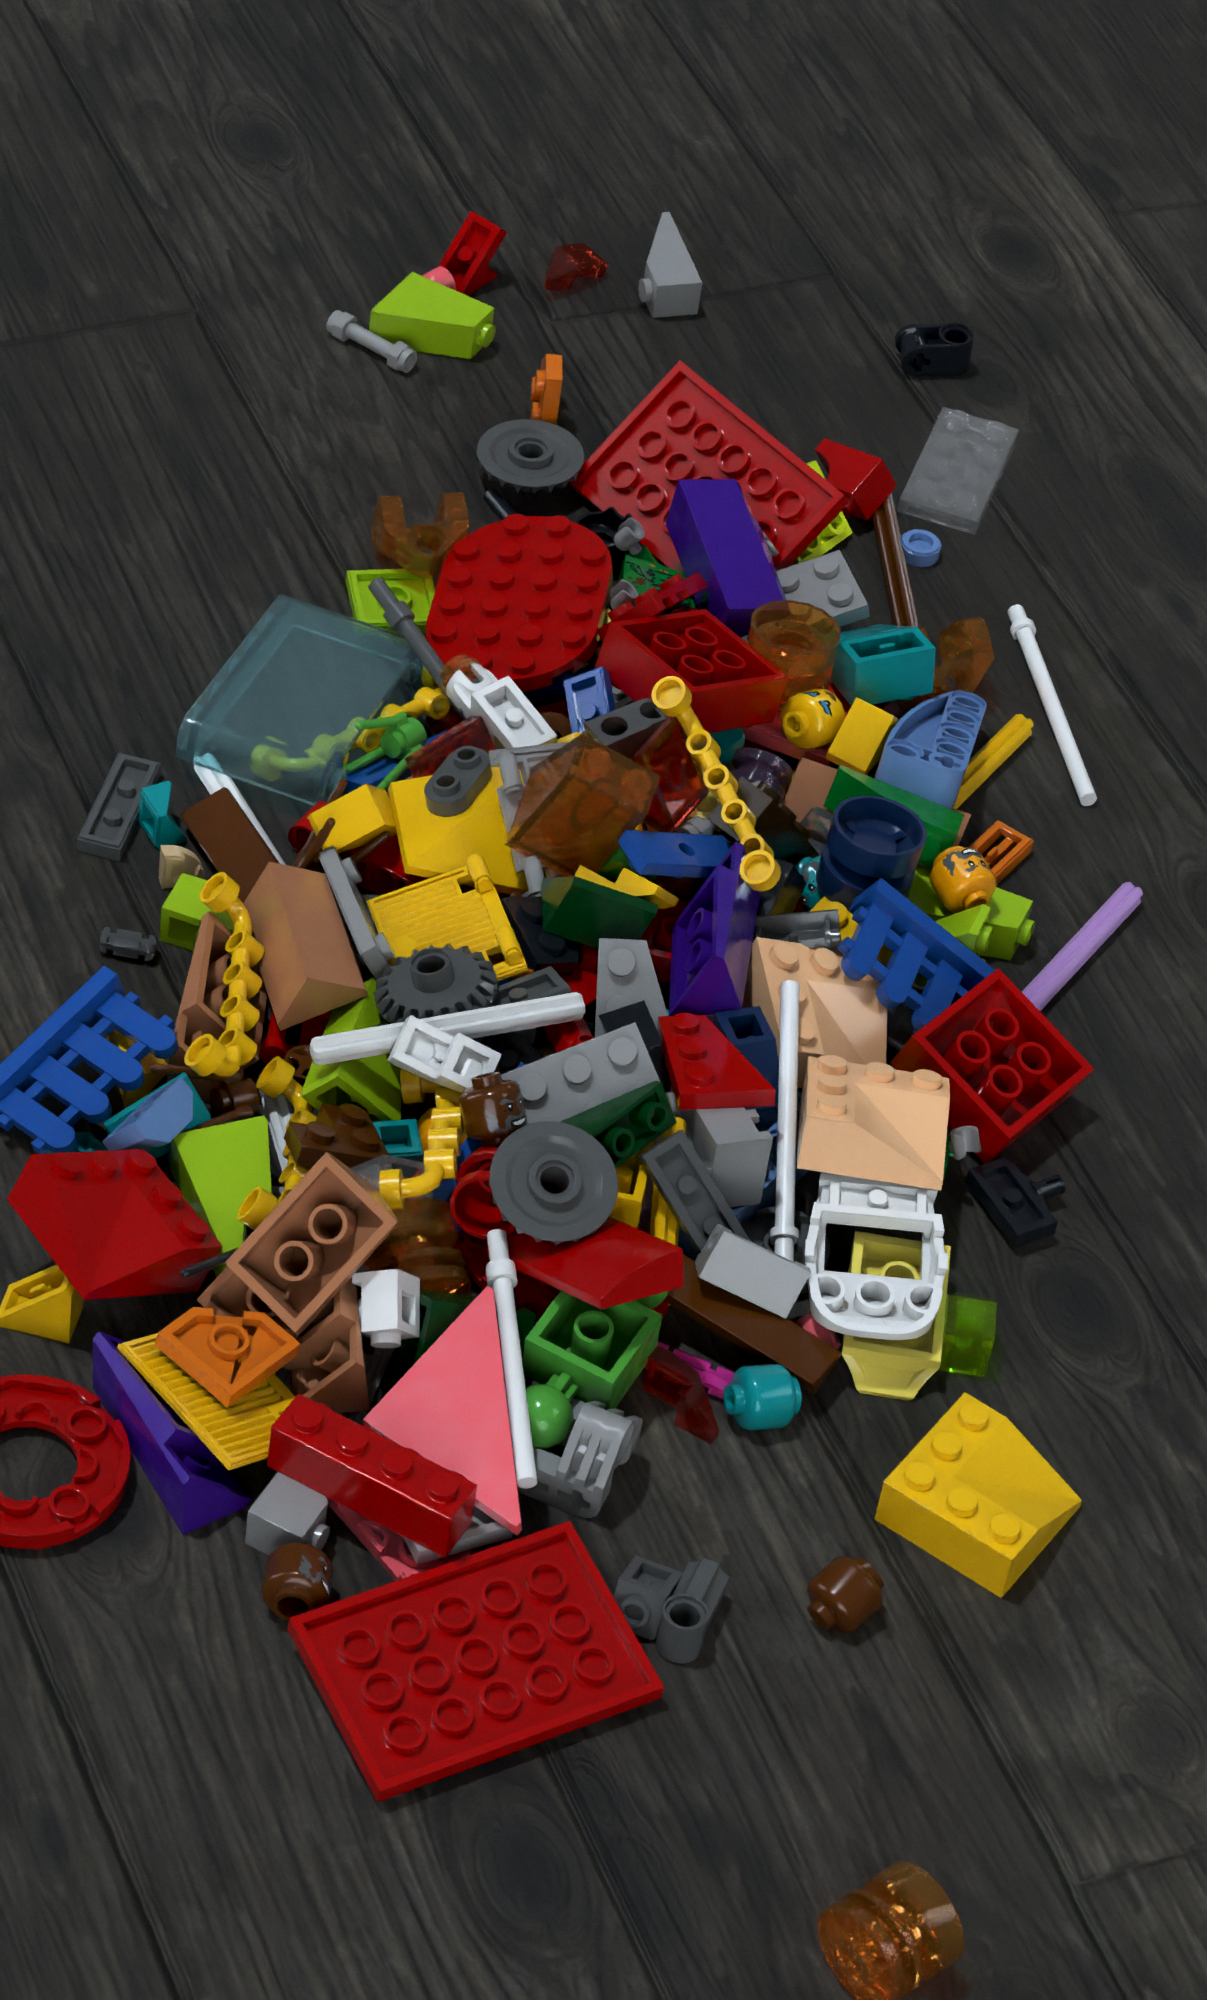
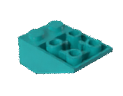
M878 624L801 640L803 648L851 706L856 697L874 706L878 703L910 700L915 696L933 693L936 648L918 627Z

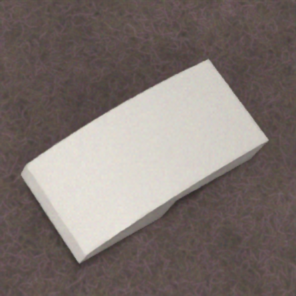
M410 1015L405 1019L387 1062L431 1082L462 1093L464 1090L473 1087L472 1077L494 1072L502 1054L461 1033L453 1037Z

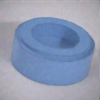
M914 529L905 532L901 536L900 543L903 547L907 564L915 567H929L938 561L941 542L936 535L926 530Z

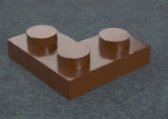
M345 1103L340 1106L322 1104L316 1121L309 1122L308 1124L290 1121L284 1136L296 1164L314 1166L326 1152H329L355 1173L379 1176L380 1170H389L392 1159L367 1111L353 1104Z

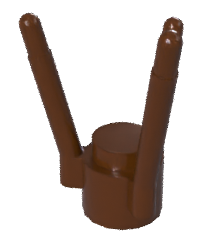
M345 778L339 779L326 805L341 797L347 785ZM334 818L327 819L317 836L314 830H312L305 845L296 855V860L291 866L325 873L318 856H320L319 852L323 851L322 846L336 823ZM381 833L354 853L350 858L355 866L386 842L390 837L389 833Z
M158 1063L150 1065V1070L153 1073L178 1076L185 1072L189 1078L221 1082L210 1093L211 1107L207 1108L213 1119L200 1123L184 1132L252 1118L259 1110L260 1098L256 1084L250 1078L241 1079L239 1071L231 1077H220L213 1073L202 1077L186 1066Z

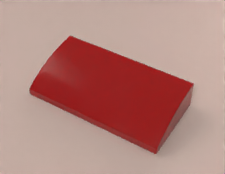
M610 1216L594 1234H589L576 1243L574 1241H566L557 1246L551 1241L542 1240L536 1243L532 1236L525 1233L517 1234L516 1229L507 1236L509 1258L514 1261L516 1270L599 1309L684 1287L682 1248Z

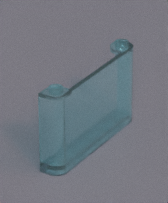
M280 594L186 713L178 734L176 758L312 806L318 801L327 802L339 779L345 778L347 780L348 771L343 769L344 757L364 731V729L357 730L355 723L372 719L401 678L402 681L413 684L418 677L421 678L424 665L401 634Z

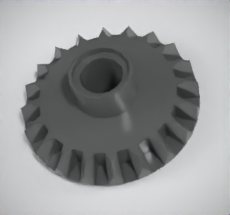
M519 419L500 423L487 430L477 444L476 460L480 464V471L488 474L489 481H499L502 488L512 486L515 487L517 493L526 491L535 494L536 491L541 489L551 493L554 487L562 489L566 487L568 482L576 481L578 473L582 472L584 450L578 439L560 426L540 420Z
M450 943L443 948H436L430 945L429 948L420 951L413 949L411 956L408 958L396 957L395 966L385 967L383 977L376 980L374 997L380 1015L387 1022L393 1024L404 1022L410 1015L422 1019L486 1008L491 1004L496 995L498 983L492 962L486 961L482 952L471 953L468 946L455 950Z
M544 1121L517 1129L501 1143L490 1165L488 1185L492 1191V1204H496L501 1211L502 1221L508 1220L515 1226L517 1234L525 1233L532 1236L536 1243L542 1240L551 1241L556 1246L566 1241H574L576 1243L581 1238L594 1234L607 1221L616 1203L618 1177L611 1157L601 1143L592 1135L570 1124ZM551 1182L557 1185L561 1193H550L542 1187L541 1183Z

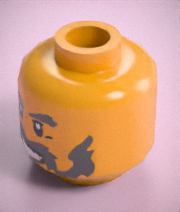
M962 846L950 847L941 852L935 858L929 875L930 884L944 907L952 913H958L981 904L988 906L990 897L997 886L996 877L983 856L976 849L963 848Z

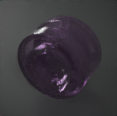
M750 747L737 749L731 760L732 769L729 770L738 781L741 777H744L750 783L762 781L782 798L780 800L782 803L785 796L783 788L789 785L793 774L790 765L780 757L761 749Z

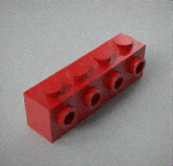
M298 1393L271 1426L268 1467L446 1558L471 1525L477 1484L467 1480L458 1472L450 1471L422 1457L417 1451L405 1448L377 1434L372 1428L360 1425L334 1412L323 1403L315 1402Z

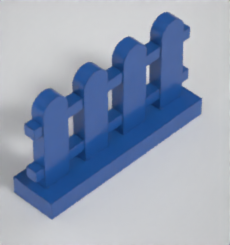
M882 878L858 895L850 906L849 912L853 914L852 919L858 925L852 938L850 939L847 936L840 942L838 950L844 954L841 961V968L844 974L854 981H859L869 974L878 981L879 985L876 989V995L879 1002L888 1009H895L904 1002L914 1010L911 1023L916 1032L947 1009L952 1001L956 1002L995 971V969ZM883 944L893 951L887 967L876 959ZM918 972L928 980L921 995L911 988Z
M104 965L0 1064V1127L7 1132L13 1126L20 1129L34 1139L31 1146L38 1154H45L48 1150L52 1153L74 1152L78 1146V1138L72 1127L81 1118L90 1123H101L107 1120L112 1113V1106L106 1094L115 1085L125 1091H133L140 1088L145 1082V1073L140 1061L148 1053L156 1058L166 1059L177 1052L179 1043L173 1031L176 1027L173 1019L164 1015L157 1020L138 1007L141 1005L139 996L131 991L125 996L118 974ZM114 1029L134 1042L126 1052L105 1039ZM81 1061L101 1074L93 1084H90L72 1071ZM47 1094H50L68 1107L59 1117L38 1103Z

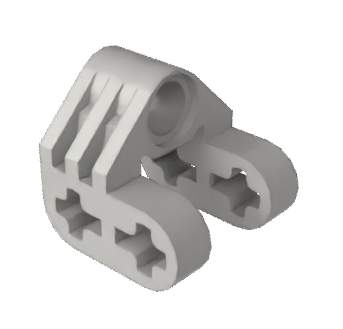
M573 1398L570 1402L573 1409V1425L568 1436L560 1443V1445L565 1446L562 1457L533 1447L537 1485L529 1489H522L517 1486V1490L531 1498L575 1516L592 1518L599 1513L610 1493L615 1468L626 1463L640 1438L643 1419L634 1415L624 1417V1411L617 1408L605 1410L606 1404L597 1400L585 1403Z

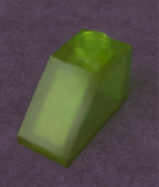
M947 1291L942 1356L939 1370L985 1377L995 1340L997 1302L989 1297Z

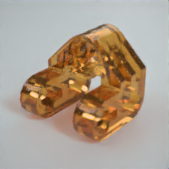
M441 493L434 517V524H416L410 529H406L401 496H378L371 531L374 555L390 557L419 578H430L437 575L441 571L444 560L455 543L467 536L469 521L464 493ZM419 549H429L433 551V554L423 553Z
M981 617L957 620L939 633L938 652L942 664L937 667L935 664L933 693L922 696L931 699L935 696L951 692L952 690L946 683V676L951 677L955 681L957 690L974 692L995 658L987 625ZM922 626L918 627L930 641L926 630Z

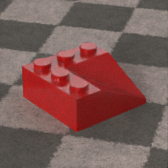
M706 609L610 622L595 668L603 666L608 670L611 685L622 690L634 701L645 698L652 699V689L660 679L667 676L679 677L690 689L692 694L690 706L703 729L708 733H718L722 730L741 727L749 728L753 725L772 723L789 679L788 676ZM668 716L676 727L674 736L677 738H687L676 716Z
M999 968L912 1035L890 1062L896 1070L914 1072L926 1069L937 1072L941 1077L949 1078L950 1104L948 1125L952 1129L961 1126H975L978 1128L982 1151L974 1153L984 1164L994 1160L1068 1099L1094 1070L1088 1061Z
M145 1149L31 1154L7 1198V1201L84 1300L198 1292L210 1269L188 1278L181 1276V1270L219 1255L223 1248L209 1230L208 1224L197 1215L183 1197L181 1190L173 1185L157 1165L156 1159Z

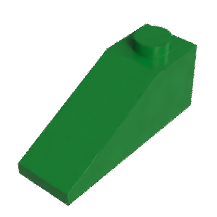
M843 765L839 766L823 805L834 813L838 804L848 798L871 795L888 798L908 807L919 816L927 831L926 842L918 864L931 869L933 868L935 858L941 852L953 846L964 817L961 813Z

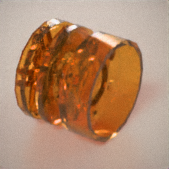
M793 600L772 601L760 605L751 616L746 643L789 677L777 712L780 713L788 698L798 693L813 689H827L829 691L833 670L832 665L835 663L841 629L831 615L809 603Z
M421 1198L405 1201L404 1209H392L400 1223L362 1264V1266L369 1268L366 1272L400 1269L420 1278V1289L462 1295L467 1294L471 1287L468 1272L463 1268L466 1263L461 1250L452 1248L459 1240L456 1222L450 1213L449 1202L440 1199Z
M895 1862L865 1882L861 1890H853L820 1912L817 1923L819 1943L829 1966L841 1984L858 2000H900L903 1996L918 1988L921 1980H929L959 1960L965 1947L963 1927L952 1902L942 1887L926 1871L911 1862Z

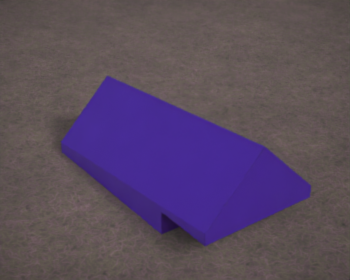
M736 479L678 480L666 519V526L686 578L700 572L708 587L693 595L698 609L708 610L740 638L769 626L791 613L759 521L750 513L740 483Z
M738 842L733 844L672 925L669 1016H674L678 1013L710 1015L716 1012L742 1008L760 892L751 889L740 875V864L747 853L744 845Z
M99 1331L93 1338V1390L113 1419L121 1421L128 1436L131 1452L182 1535L246 1507L252 1499L230 1471L227 1470L117 1349L118 1344L126 1341Z

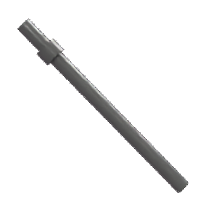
M380 577L373 580L369 584L368 589L384 609L383 617L393 631H399L437 685L447 695L446 686L453 675L414 623L415 615L405 601H399L383 578ZM447 695L448 700L453 705V707L458 712L463 721L466 723V725L471 730L473 735L476 737L478 742L480 744L485 743L486 741L484 740V738L480 735L476 728H474L463 717L462 713L458 710V708L454 705V703Z

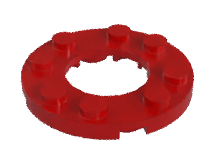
M24 1374L0 1377V1433L13 1428L31 1427L52 1432L69 1444L77 1458V1470L68 1485L56 1488L48 1497L38 1500L39 1497L33 1496L32 1500H15L3 1496L2 1492H0V1546L40 1550L75 1540L103 1523L121 1502L127 1488L130 1471L128 1436L119 1419L114 1420L100 1406L101 1399L92 1392L69 1381L43 1375Z

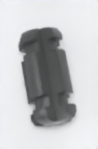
M104 927L99 942L100 952L107 954L108 950H112L114 956L139 960V956H144L146 962L153 960L157 949V937L150 934L149 938H144V933L121 928H118L117 932H112V927Z

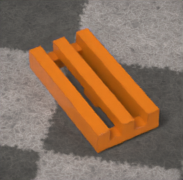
M999 820L968 847L976 849L982 855L1002 835L1006 837L998 846L993 847L984 858L988 866L992 868L991 871L996 877V885L1032 852L1034 840Z

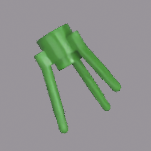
M400 712L392 717L357 721L355 723L357 730L388 727L381 737V747L333 772L331 778L339 780L385 755L390 758L402 759L377 786L387 790L390 783L395 782L416 759L426 755L427 734L424 726L413 717L407 718L405 712Z

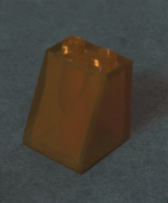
M581 734L532 767L505 845L527 857L537 856L541 860L542 865L565 877L574 876L580 865L596 873L620 846L618 840L626 830H634L647 816L660 775L592 738Z

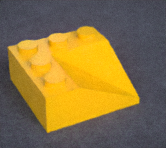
M964 1392L884 1480L874 1519L1002 1598L1080 1508L1082 1500L1007 1417Z

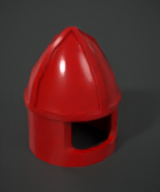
M479 1147L461 1163L457 1172V1178H455L456 1186L450 1198V1213L456 1224L467 1234L479 1239H487V1233L493 1229H502L506 1232L507 1236L516 1229L508 1220L502 1221L501 1211L496 1204H492V1191L488 1185L490 1165L499 1147Z

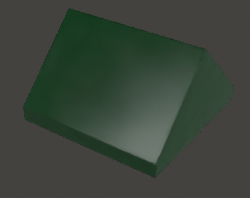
M576 876L543 878L541 885L543 931L599 949V938L640 940L655 917L659 907L658 904Z

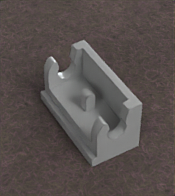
M720 1224L715 1226L701 1253L698 1254L695 1260L699 1278L785 1319L811 1274L810 1268L804 1264L786 1259L732 1233L731 1230Z

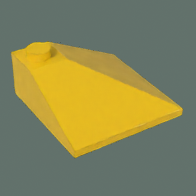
M491 767L492 776L469 808L458 815L449 817L434 815L427 809L424 788L433 775L390 783L388 793L405 873L432 878L466 866L467 858L471 854L477 853L483 856L497 892L511 894L512 892L525 893L529 890L525 873H516L497 794V789L503 785L499 767ZM519 769L520 776H521V781H522V784H524V783H523V779H522L521 770ZM473 880L461 884L475 887Z

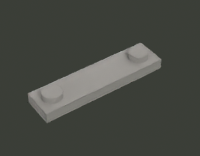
M332 845L319 852L320 856L318 857L359 954L375 980L383 977L384 968L391 966L389 960L396 956L383 932L377 934L356 886V884L363 881L357 867L350 857L342 860Z

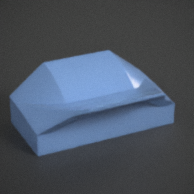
M180 1077L149 1095L102 1141L103 1144L110 1151L153 1148L170 1143L193 1120L192 1090L183 1078Z

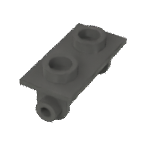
M838 909L757 916L753 941L756 937L801 943L808 948L827 947L831 951L832 948L838 949L841 942Z

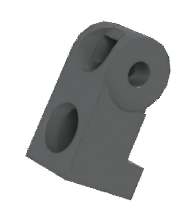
M648 698L635 701L584 722L585 740H598L607 778L622 772V762L643 754L646 750L656 751L666 746L672 740L676 730L674 722L657 708L652 699Z

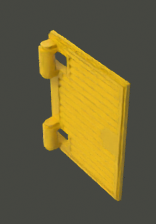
M477 853L471 854L467 858L466 866L366 901L378 934L383 932L396 957L408 958L411 956L413 949L420 951L429 948L430 945L436 948H443L450 943L455 950L468 946L471 953L482 952L486 961H490L489 956L502 952L505 961L493 965L497 981L528 971L521 947L507 918L483 856ZM473 880L476 889L462 893L459 885ZM396 957L389 960L391 966H395Z
M157 1333L118 1344L117 1349L227 1470H233L268 1458L271 1426L296 1397L275 1374L227 1408L155 1346Z

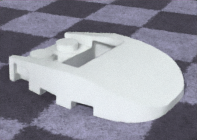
M821 1172L817 1202L813 1204L807 1239H805V1263L811 1270V1274L807 1279L810 1311L813 1318L820 1325L845 1335L885 1340L913 1339L924 1335L930 1330L940 1307L943 1294L942 1286L948 1270V1253H945L943 1243L944 1225L942 1214H935L933 1207L938 1190ZM827 1223L922 1232L920 1280L824 1270Z

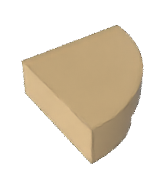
M176 845L160 846L158 878L161 889L173 888L182 873L206 880L202 863L192 851Z

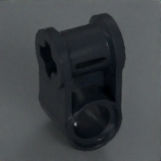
M955 322L932 325L910 324L904 326L895 336L896 348L902 353L900 361L903 371L915 377L923 375L957 376L966 373L970 366L974 332L967 325ZM914 335H917L918 337L917 342H915ZM912 359L916 360L917 366L913 364Z

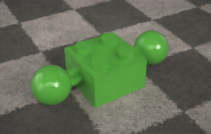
M563 1291L558 1293L527 1335L524 1343L522 1360L524 1376L539 1383L526 1388L533 1447L549 1449L560 1444L568 1436L573 1425V1409L570 1403L573 1398L585 1403L597 1400L606 1404L605 1410L617 1407L657 1350L662 1314L652 1309L665 1300L669 1291L604 1309H599Z

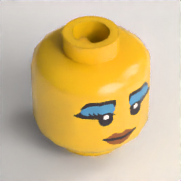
M813 689L788 698L783 705L780 715L781 727L784 735L792 745L799 749H814L833 742L845 719V711L841 701L834 693L827 689Z

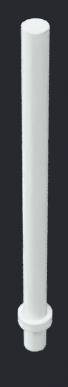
M1013 605L1008 609V616L1012 623L1010 627L1012 638L1018 640L1079 801L1083 806H1090L1096 802L1097 796L1035 639V624L1031 619L1027 618L1022 605Z
M787 980L781 983L776 1206L775 1227L770 1230V1242L775 1245L774 1253L794 1262V1245L799 1242V1230L794 1227L800 985L796 981Z

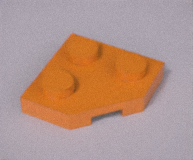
M545 354L541 362V369L536 370V376L532 377L530 401H536L532 402L531 419L557 425L563 381L562 355Z
M192 1307L157 1333L155 1346L229 1408L297 1357L300 1343L264 1312L243 1311L242 1317L214 1315L213 1308Z

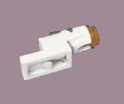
M465 654L452 658L444 665L440 676L443 680V688L446 694L462 713L463 717L476 728L493 750L557 743L556 733L509 675L498 680L493 673L484 669L478 660L470 658Z

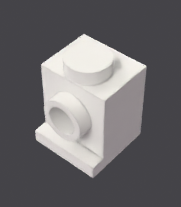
M400 1269L354 1273L352 1283L361 1287V1298L358 1300L361 1332L371 1336L372 1347L396 1348L401 1346V1339L420 1338V1278Z

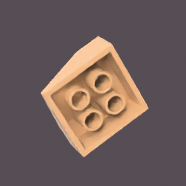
M756 937L751 948L742 1008L760 1006L776 1039L779 1060L781 983L787 980L799 983L797 1088H803L808 1056L819 1058L822 1055H836L850 1063L867 1065L871 1062H881L886 1064L888 1008L884 1007L877 998L876 989L879 985L878 981L869 974L859 981L849 979L841 968L844 954L838 949L832 948L831 951L827 947L808 948L801 943Z
M822 1055L819 1058L808 1056L799 1104L797 1168L941 1191L950 1104L949 1078L941 1077L937 1072L926 1069L907 1072L895 1070L892 1066L881 1062H871L867 1065L847 1062L844 1058L836 1055Z

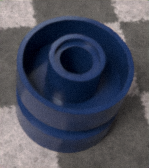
M862 795L842 801L835 808L827 834V843L823 848L816 871V882L819 889L830 901L843 904L848 911L853 900L880 878L908 899L915 877V869L920 861L927 838L924 823L911 809L888 798Z

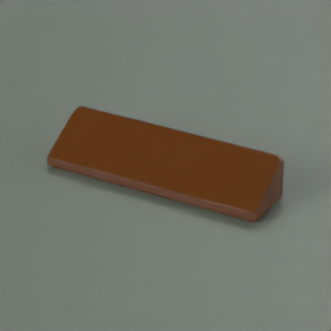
M221 788L181 814V818L217 871L225 872L239 884L238 898L243 903L268 862L279 863L228 788Z
M683 1254L684 1287L670 1290L665 1300L673 1307L763 1363L783 1365L791 1375L798 1379L800 1386L816 1394L841 1357L842 1352L789 1319H785L699 1278L695 1261Z

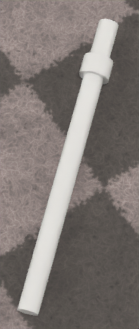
M493 1229L487 1233L490 1262L486 1265L487 1284L494 1290L517 1486L522 1489H529L537 1485V1474L513 1290L517 1285L516 1266L514 1261L509 1258L506 1232L502 1229Z

